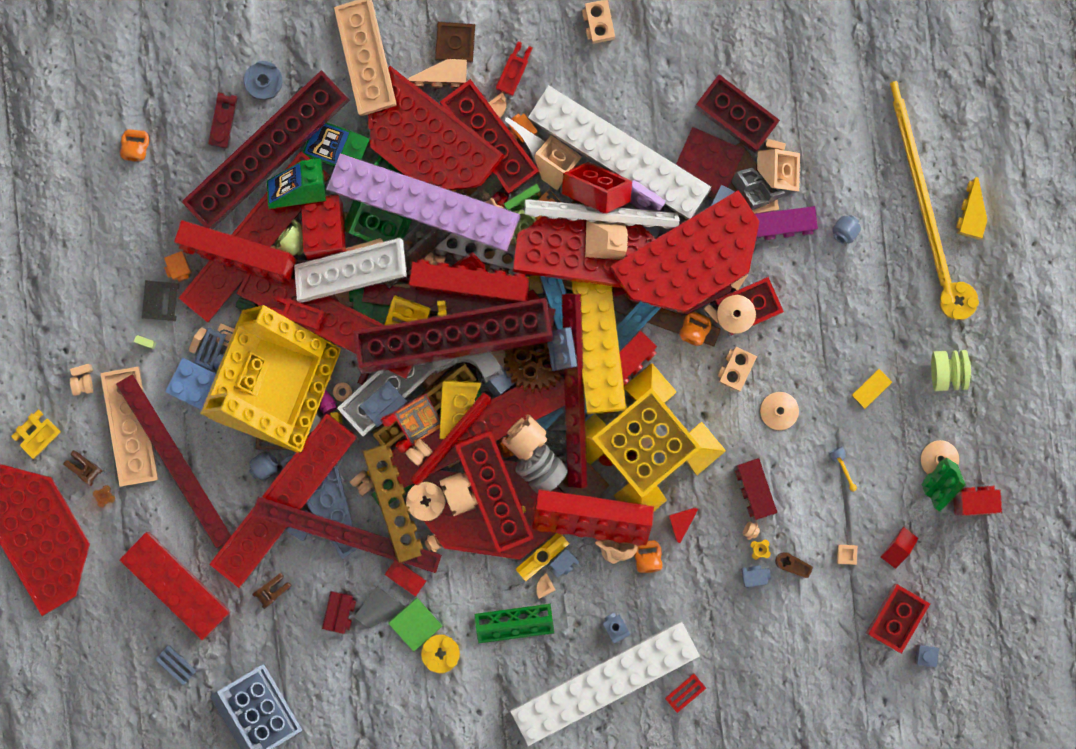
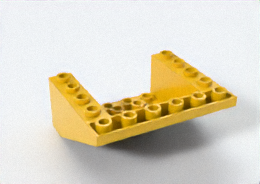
M264 305L242 310L200 414L217 423L299 453L303 449L341 348Z

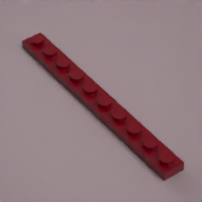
M381 284L365 286L362 302L391 306L393 297L396 295L431 308L430 312L438 313L437 301H446L447 314L514 304L511 302ZM548 308L551 329H553L556 309Z
M562 294L563 329L571 328L577 366L564 369L568 487L587 488L581 294Z
M131 374L116 383V386L215 548L226 543L231 534L134 375Z
M259 496L257 497L252 512L253 516L397 561L391 539ZM423 549L420 550L421 556L401 562L436 573L442 555Z

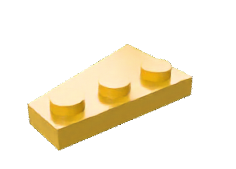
M443 380L440 439H444L474 404L481 382Z

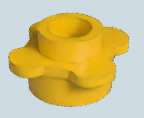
M768 540L751 542L753 559L757 560L761 557L767 559L770 557Z

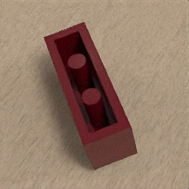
M757 458L736 465L737 469L734 470L737 481L741 480L743 488H740L743 499L748 500L749 506H747V511L750 518L753 517L754 520H758L778 513L760 459Z

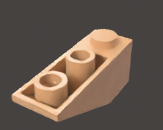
M447 59L409 77L408 80L417 87H424V84H432L434 88H442L443 85L459 88L466 83L467 60Z

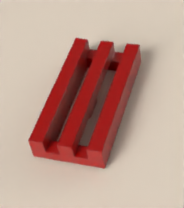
M693 673L667 695L665 699L678 713L702 693L706 687ZM693 679L696 681L674 701L671 700L675 694ZM698 685L700 686V688L695 693H693L688 699H686L678 707L676 706V704L681 699H683L687 694H689L694 688H696Z

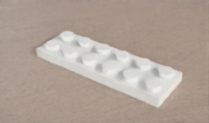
M401 238L294 265L297 301L300 303L406 276L404 246Z

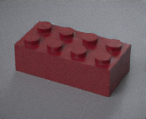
M720 74L694 107L754 153L758 151L780 121Z

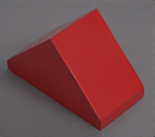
M694 507L668 515L676 542L681 543L698 511L697 508Z
M902 527L880 558L896 569L909 556L919 538L905 527Z

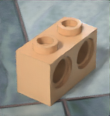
M608 0L586 3L582 14L584 21H588L589 28H586L587 38L592 40V44L615 40ZM597 8L602 14L599 17H594L591 11ZM597 27H602L605 29V34L599 36L594 30Z
M735 347L734 350L730 349L726 357L728 363L726 367H721L717 376L720 378L719 383L740 392L757 356L738 347ZM736 355H743L745 357L743 365H738L735 362ZM729 372H734L737 375V380L733 383L727 380Z

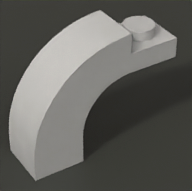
M490 352L432 362L437 373L457 363H470L478 368L485 382L503 374L499 363Z

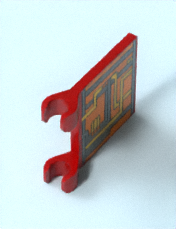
M426 393L381 418V422L385 427L392 425L397 420L407 439L395 444L400 453L406 451L418 439L422 440L439 430L441 421Z

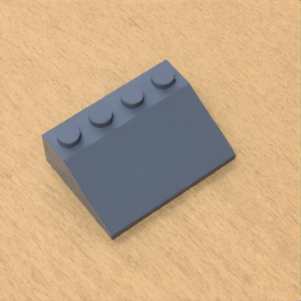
M264 664L210 695L240 749H273L302 731Z

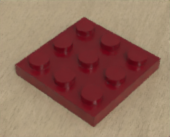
M692 127L676 165L711 186L707 197L714 199L721 185L729 187L745 149Z

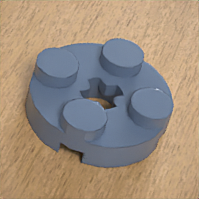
M259 61L246 70L244 84L247 91L254 98L267 100L274 98L282 88L283 78L280 70L273 63ZM263 75H265L266 79L269 81L268 83L261 85V82H259L258 79L262 78Z

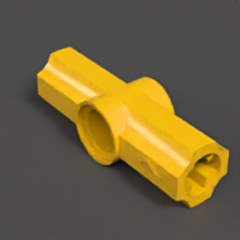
M556 533L515 570L527 581L569 545L568 541L563 535ZM545 551L548 554V559L545 562H540L537 559L538 552Z

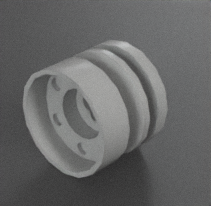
M545 443L541 447L537 446L533 450V455L528 460L520 459L516 466V472L525 481H529V486L537 494L539 489L553 490L561 483L567 473L566 465L558 457H554L555 454Z

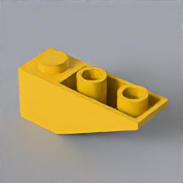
M975 177L972 181L969 180L966 191L969 194L967 199L963 200L961 210H964L962 218H958L956 228H958L957 234L980 240L983 238L987 215L979 178Z

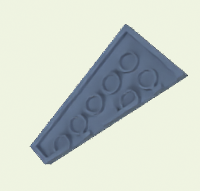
M293 453L292 455H290L289 457L285 458L280 462L283 468L288 464V462L295 455V453ZM336 464L306 504L315 515L353 526L338 465ZM330 540L342 559L357 550V548Z

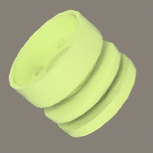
M957 350L952 351L951 359L948 358L946 351L932 352L931 377L934 391H948L950 382H952L954 390H959L960 385L962 390L969 389L971 364L967 350H960L959 356Z

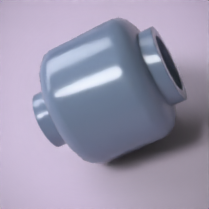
M852 215L841 216L832 230L834 238L841 244L854 242L861 231L859 220Z
M261 452L249 463L251 468L249 472L255 479L267 480L278 469V461L272 453Z

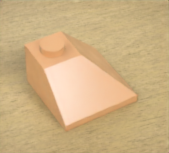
M552 135L534 155L541 179L557 191L562 186L563 173L575 168L582 156Z
M777 149L758 151L757 170L771 188L799 191L800 153Z
M586 221L585 257L622 260L627 252L626 225L617 222L609 224L605 221Z

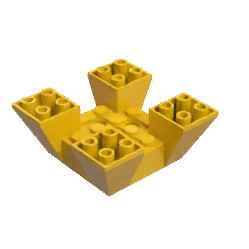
M651 363L624 386V390L634 400V403L608 425L594 413L585 421L586 461L591 465L601 455L605 454L628 481V484L613 495L617 501L654 506L655 511L667 501L657 486L684 462L698 475L726 450L702 422L690 432L686 430L665 404L676 393L675 389L655 365ZM631 423L639 425L638 433L632 434L629 431ZM663 425L666 427L667 432L664 436H659L656 433L657 426ZM643 438H649L652 441L649 449L642 447L641 441ZM629 450H634L637 453L635 461H629L626 458V453ZM657 452L664 455V461L661 464L654 461V455Z

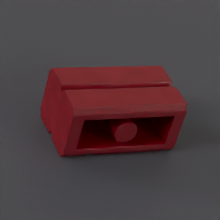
M330 591L322 629L345 634L346 630L350 631L352 619H349L350 611L354 612L356 606L353 595Z

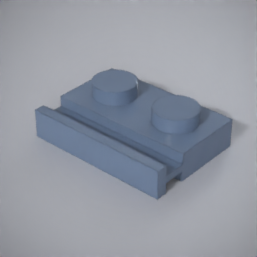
M571 328L552 331L553 341L548 342L552 371L577 366Z
M388 380L366 399L360 407L379 427L382 424L381 418L398 410L407 401Z

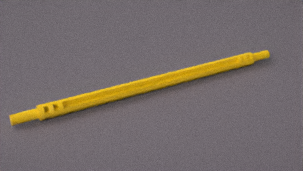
M894 81L890 83L894 98L893 106L940 286H943L945 293H949L952 296L951 303H954L950 287L952 282L904 99H901L898 83Z

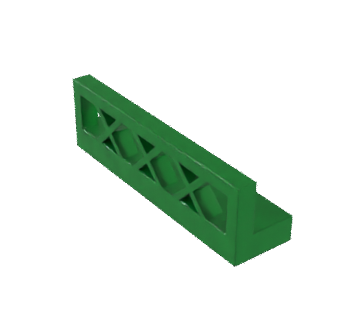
M551 604L474 614L478 644L554 634ZM541 611H548V616L539 617L537 614ZM520 614L528 615L526 619L521 620L518 618ZM504 616L510 618L507 622L499 621ZM482 619H488V620H490V622H489L488 624H485V625H480V624H479V620H482Z

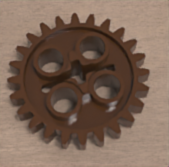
M548 342L509 349L510 351H505L506 357L503 359L505 364L504 371H507V378L511 377V383L517 382V388L523 385L524 391L529 387L532 393H534L535 388L542 392V387L549 390V384L556 386L555 379L561 381L560 374H564V369L552 371V367L548 369L543 367L547 364L551 365V359L548 356L550 355ZM537 349H543V350H544V351L541 352V353L535 352V350H537ZM521 356L526 357L525 360H518ZM529 372L535 373L533 376L526 375Z

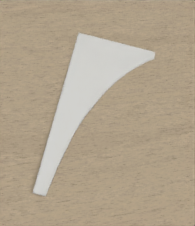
M507 117L505 121L524 139L531 151L534 164L538 168L534 155L545 141Z

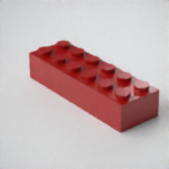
M471 79L440 101L441 106L505 155L493 170L492 175L508 196L539 174L538 168Z
M183 220L180 222L174 240L179 246L178 249L183 250L186 254L194 255L196 253L201 258L212 261V258H214L222 265L230 266V264H233L237 269L248 272V269H250L258 276L266 277V275H269L273 280L284 283V280L290 282L295 268L294 265L297 262V259L288 252Z
M418 260V262L412 263L409 285L415 290L511 303H520L528 300L530 281L529 278L525 277V274L514 273V276H510L506 272L495 270L494 273H488L487 269L475 268L474 271L469 270L467 266L456 265V268H452L447 263L437 262V265H431L426 260Z
M491 429L456 442V450L497 552L500 553L534 539Z
M539 489L532 529L540 532H555L560 535L569 534L576 535L577 537H590L597 540H610L616 543L624 542L636 546H647L652 529L654 506Z
M145 532L119 559L201 640H205L231 613L150 532Z

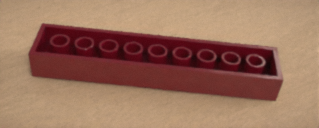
M321 70L181 202L204 227L213 230L342 109L350 99Z
M546 298L353 331L358 367L362 374L553 341Z

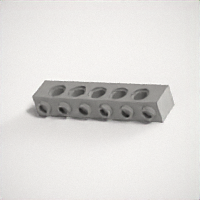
M418 222L413 239L417 249L428 251L429 248L436 250L435 254L442 256L451 254L454 255V259L461 260L468 255L467 247L475 245L476 251L474 254L484 264L491 265L490 269L501 271L503 268L509 270V274L514 275V273H517L512 272L515 246L509 245L507 252ZM433 235H439L440 239L436 244L430 243V238ZM451 240L458 241V246L455 249L448 247ZM490 249L494 250V257L491 259H486V251ZM508 254L512 255L513 261L510 264H505L503 258Z

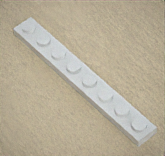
M525 199L524 204L525 214L531 217L547 216L552 219L563 217L569 220L585 219L589 222L605 221L609 224L619 222L630 226L635 224H641L646 227L662 226L666 229L679 226L678 213L617 208L605 214L582 204Z

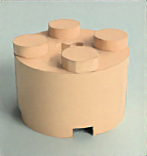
M526 415V420L523 418L519 419L507 432L509 435L507 440L505 438L502 440V443L519 459L523 458L525 461L533 455V450L537 446L541 447L547 441L545 437L546 430L530 415Z
M459 472L439 481L453 516L469 511L478 504L473 491L468 490L471 485L465 473Z
M421 482L419 485L413 486L406 498V505L410 507L408 509L410 514L422 521L437 518L443 512L446 503L442 489L430 482ZM423 496L431 498L428 507L425 504H421Z

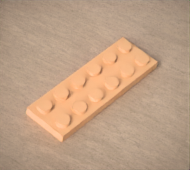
M355 0L334 7L358 114L364 116L397 106L372 0Z
M132 367L100 373L119 486L159 480L153 445L116 386V383L133 374L143 390L140 368Z

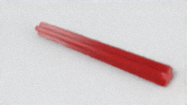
M481 394L411 477V481L415 485H419L424 481L489 404L491 398L487 394Z

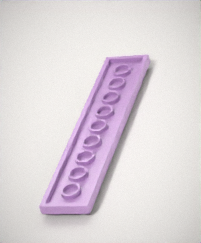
M343 154L339 155L327 186V190L505 252H507L520 218L519 214Z

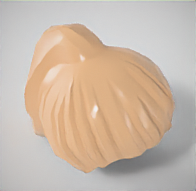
M597 540L595 542L601 548L603 558L612 564L631 559L638 549V546L631 543H616L610 540Z

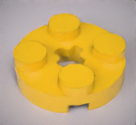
M965 282L950 284L954 302L956 301V296L962 297L964 299L962 306L951 303L952 296L949 293H945V289L942 290L940 308L948 318L964 320L974 314L979 300L977 292L971 285Z
M434 635L423 645L421 651L422 661L430 671L436 673L448 672L457 665L460 657L459 646L447 635ZM439 648H441L442 651H446V655L443 656V659H440L439 656H435V653L438 652Z

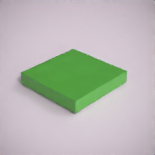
M535 184L504 203L505 209L511 212L524 208L525 199L537 200L541 197L540 188Z
M417 597L388 622L413 651L418 649L442 627V624Z

